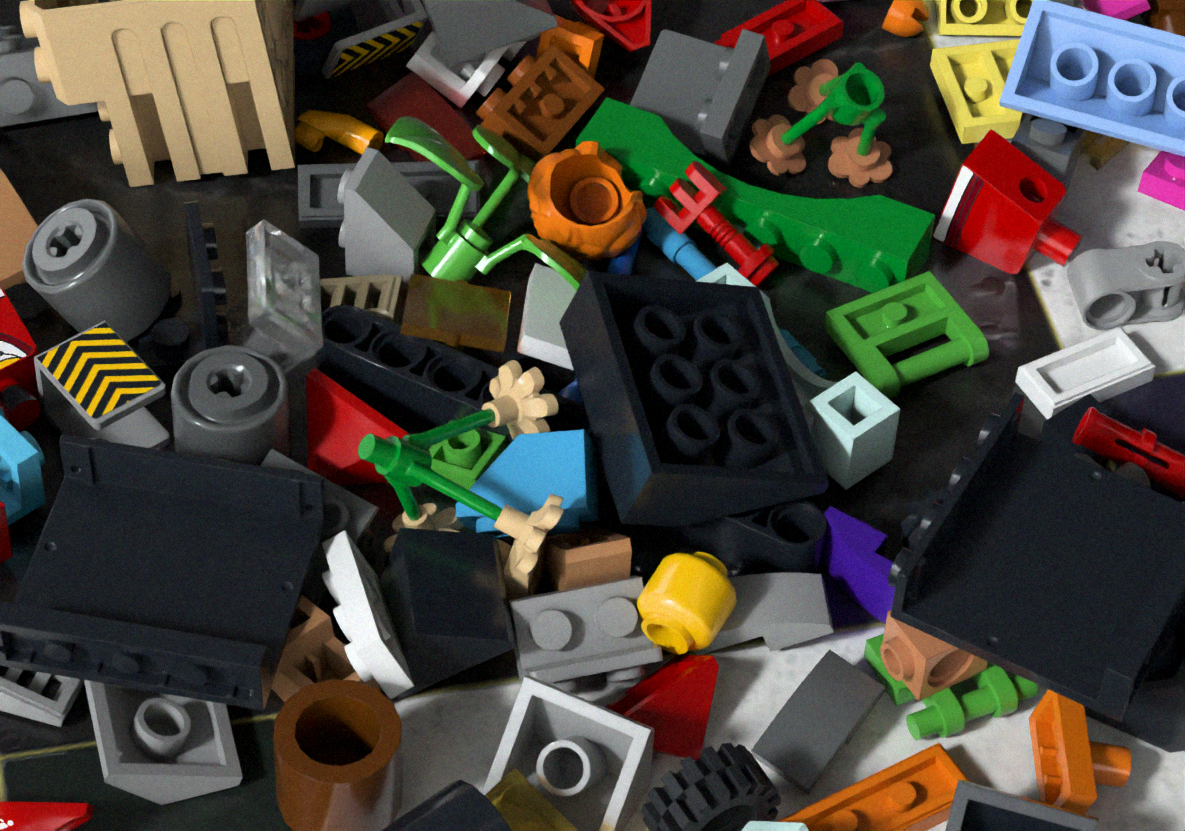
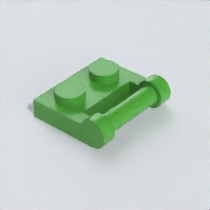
M930 271L826 312L824 329L858 369L864 379L888 399L898 396L900 388L961 363L968 367L986 360L989 356L988 343L982 331ZM942 334H946L951 340L893 365L885 358Z

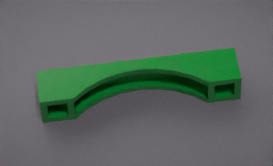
M606 97L576 139V146L583 141L600 142L601 147L622 166L621 177L624 179V185L631 191H642L643 204L646 210L654 207V203L661 195H667L683 208L684 206L672 195L669 187L677 178H681L698 192L700 189L687 177L685 169L693 161L699 162L726 188L713 205L726 217V220L730 221V224L734 225V229H738V233H742L757 249L768 242L776 250L773 255L774 257L864 289L870 293H875L918 276L929 256L935 214L882 195L851 199H815L780 194L746 184L718 171L695 156L672 134L660 116ZM697 222L692 226L706 232Z

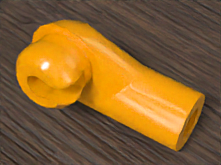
M308 110L297 118L299 124L295 128V143L312 152L321 149L325 136L361 155L366 147L380 150L383 144L384 135L381 131L348 114Z

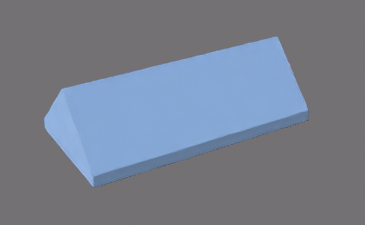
M1033 0L999 101V106L1185 157V36L1050 0Z

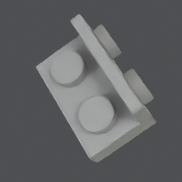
M631 576L508 600L515 641L514 651L520 681H523L524 676L529 675L568 692L581 688L580 677L605 672L607 681H621L646 675L645 664L662 661L663 655L661 646L653 644L641 628L642 620L639 617L636 602L644 589L642 577Z

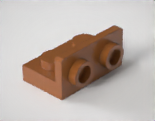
M552 43L538 60L527 54L506 79L514 87L507 94L497 87L477 110L476 114L484 120L481 126L491 131L493 130L510 142L519 154L525 155L537 164L555 148L603 93L605 88Z

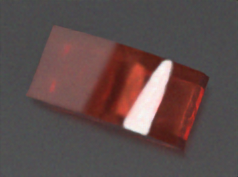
M413 71L366 104V109L386 133H388L389 129L399 118L411 116L423 121L436 130L467 161L479 160L486 155V150L472 135L473 130L430 85ZM396 144L402 152L407 149L417 162L431 161L411 148Z

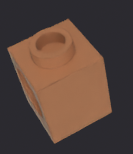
M891 610L888 611L883 642L880 647L881 658L892 678L897 681L902 680L918 701L986 670L988 661L890 617Z

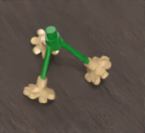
M516 360L508 361L499 368V375L491 380L489 390L495 400L485 403L482 406V411L423 433L405 435L402 439L396 436L383 439L374 434L364 436L358 448L359 457L375 464L376 471L384 475L386 480L395 489L404 508V513L397 516L393 521L392 529L394 535L384 541L387 559L400 528L459 532L458 530L464 526L456 518V509L453 507L440 512L433 503L418 505L410 486L417 487L424 483L482 515L495 520L494 528L517 539L514 544L517 552L515 571L526 578L538 562L537 551L547 532L556 526L563 515L564 508L560 506L564 497L550 494L542 508L532 511L530 516L507 503L502 509L498 505L432 470V455L427 450V447L484 425L493 428L507 425L513 440L520 434L550 432L548 423L542 417L557 414L558 402L553 394H539L544 385V377L537 367H533L523 373L521 365Z

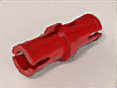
M1094 407L1088 408L1075 431L1073 443L1082 445L1119 465H1123L1126 462L1135 463L1145 471L1150 481L1179 494L1181 498L1185 499V455L1156 441L1157 434L1147 428H1143L1139 432L1098 412V409ZM1115 440L1161 462L1163 466L1161 467L1147 458L1116 444Z

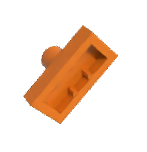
M1048 689L1029 717L1039 802L1086 814L1097 799L1096 784L1118 788L1126 784L1131 771V753L1129 748L1125 746L1090 741L1084 705Z

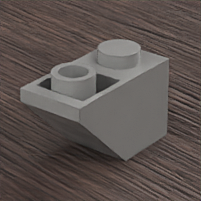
M366 147L354 170L350 168L345 170L337 193L338 203L344 205V220L340 228L338 242L340 247L345 248L346 274L350 276L383 274L403 276V291L414 293L426 272L421 261L436 244V209L379 150Z

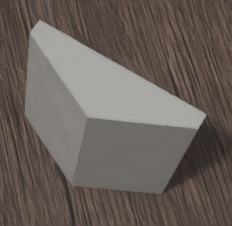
M84 680L105 783L160 805L239 786L243 776L226 704Z

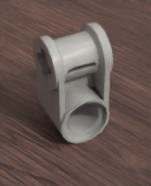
M1155 241L1145 245L1113 249L1096 248L1088 250L1076 256L1067 269V277L1083 322L1088 327L1096 330H1108L1122 325L1146 322H1167L1178 317L1185 305V294L1181 289L1182 282L1185 280V249L1169 241ZM1156 258H1159L1158 267L1153 266ZM1163 296L1168 297L1165 305H1162Z

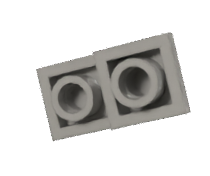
M764 573L730 577L729 580L736 591V606L712 644L707 649L698 650L697 653L701 655L763 636L771 652L834 633L826 586L822 575L810 573Z

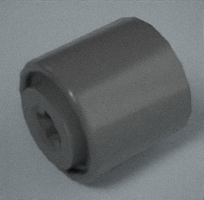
M86 198L64 205L51 213L35 229L25 247L22 267L26 282L79 333L105 320L125 342H128L143 333L160 316L169 299L172 277L168 265L118 212L105 201Z
M230 345L204 350L185 361L174 376L171 390L176 453L218 460L230 459L243 464L260 466L272 448L291 459L292 440L289 384L283 368L268 354L253 348Z

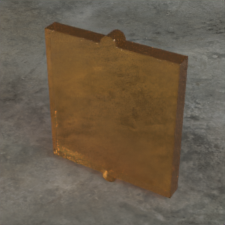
M411 273L400 334L446 342L449 346H458L459 344L504 353L511 291L467 284L464 280L450 281Z

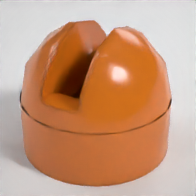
M894 0L886 15L882 29L896 36L907 38L915 36L924 30L923 26L916 20H929L928 7L923 0Z

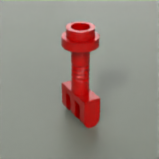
M693 161L685 169V174L700 190L697 192L684 179L677 178L669 187V190L684 207L681 208L667 195H661L654 203V208L680 235L688 231L697 222L741 266L737 271L754 286L759 287L781 264L773 256L776 250L768 242L757 249L742 233H738V229H734V225L730 224V221L726 220V217L713 205L726 188L702 164Z

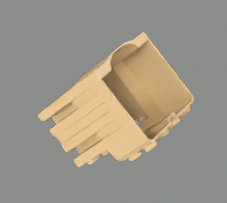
M27 0L20 2V20L24 36L26 38L38 37L40 47H35L34 50L35 68L39 82L41 84L52 82L56 98L68 106L97 102L101 121H111L113 129H110L109 141L113 162L115 165H124L130 187L154 185L155 161L163 160L172 161L177 182L201 179L202 174L223 172L224 176L248 173V151L263 148L267 150L271 170L295 168V19L292 15L294 11L293 0H108L113 2L98 3V0Z

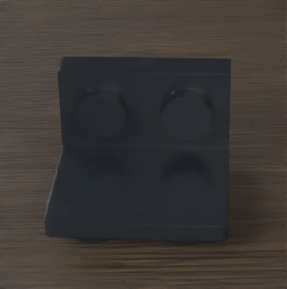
M197 201L184 202L190 270L170 272L172 284L167 303L160 316L143 333L137 336L141 359L162 382L173 381L175 374L185 361L207 349L230 345L225 310L216 311V306L227 304L222 267L210 266L209 260L218 259L213 222L201 223Z

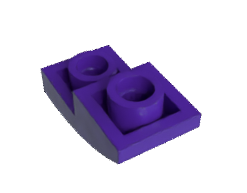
M830 506L824 513L827 529L822 563L838 585L856 603L886 625L887 613L892 609L895 588L889 586V581H887L894 562L884 557L888 535L874 529L866 521L853 518Z

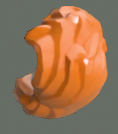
M583 141L574 149H565L562 152L546 155L534 166L527 189L531 218L533 219L534 227L537 229L538 236L548 240L575 260L581 262L587 260L599 262L605 258H614L638 240L642 224L647 218L646 207L642 199L643 193L642 191H631L624 185V179L621 177L622 166L597 141Z

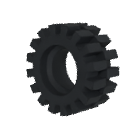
M722 743L717 753L710 746L701 750L700 759L694 761L689 756L682 760L680 764L683 769L676 774L669 770L660 778L665 785L663 787H653L648 794L651 802L643 804L642 813L645 816L642 819L649 831H741L749 821L775 820L779 812L776 806L781 804V797L778 794V790L745 746L738 744L734 748L732 743Z

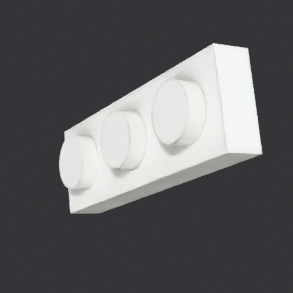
M344 530L322 543L330 568L322 573V577L330 594L339 605L333 609V613L343 633L351 642L344 646L350 663L364 682L375 678L391 700L413 687L414 684L378 576Z

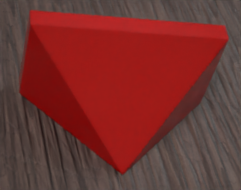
M314 368L306 374L309 469L337 485L389 483L384 475L376 471L375 464L359 457V444L367 434H374L383 439L390 436L402 439L403 436L409 435V433L318 369Z
M677 655L604 707L655 728L653 752L680 758L691 756L696 761L700 759L719 665L714 655Z

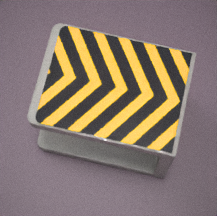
M298 0L292 15L296 22H300L357 0ZM379 0L390 22L336 42L321 70L325 79L335 77L412 47L428 18L420 0H402L404 13L400 9L397 0Z
M105 320L34 357L41 413L61 435L65 434L90 439L101 438L109 442L151 449L163 448L170 443L169 432L144 407L165 395V384Z

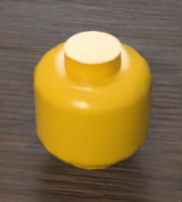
M679 552L663 558L636 602L638 614L642 620L641 628L646 637L654 644L661 646V649L674 654H685L687 651L707 649L718 635L737 603L735 587L727 577L728 571L724 564L705 552H695L693 555Z

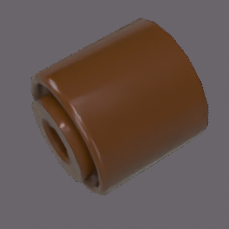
M328 679L305 686L288 698L275 718L273 736L277 804L285 823L293 831H381L390 825L398 814L402 803V722L394 703L377 688L355 680Z

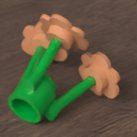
M829 59L817 60L812 64L811 68L806 66L798 68L793 77L796 85L788 93V103L793 110L800 113L805 112V117L792 127L785 117L778 114L772 115L767 121L758 119L752 125L755 137L750 141L751 153L757 160L767 163L771 173L780 176L786 171L795 175L805 169L806 160L801 152L805 148V141L802 135L815 125L823 123L826 118L842 125L856 126L863 123L864 128L852 130L848 138L838 136L833 139L831 143L833 154L828 161L829 171L838 178H849L851 185L857 188L867 186L869 181L874 183L885 182L891 176L892 165L888 161L891 155V147L885 142H876L875 137L877 128L886 119L885 112L879 108L885 96L884 86L880 78L872 71L865 69V66L860 62L855 63L846 73L838 76L836 65Z

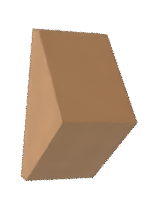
M596 527L574 533L546 537L544 566L553 591L630 577L632 548L630 538L602 527Z

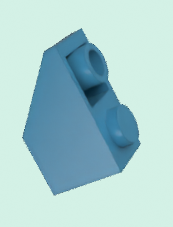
M584 429L520 434L469 490L502 509L507 503L529 516L532 511L542 508L550 494L564 497L560 506L564 508L563 515L556 526L547 533L568 534L580 531V523L599 521L596 444ZM460 502L456 503V518L470 531H476L479 534H492L496 539L511 537L493 527L496 522L495 520Z

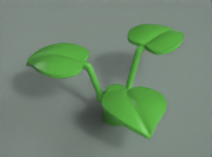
M404 116L392 125L385 137V143L391 142L417 151L461 182V187L447 221L436 235L439 241L421 261L422 266L434 279L449 290L459 293L478 270L487 275L497 263L520 250H527L553 268L577 291L588 270L569 254L544 238L539 240L533 235L524 234L491 254L487 250L493 241L481 228L519 176L529 184L530 175L536 165L534 161L525 155L519 154L510 142L497 133L477 125L472 131L475 140L487 152L510 169L474 220L471 222L468 219H464L457 226L471 191H479L484 185L483 180L468 165L467 160L442 135L423 121L415 117Z

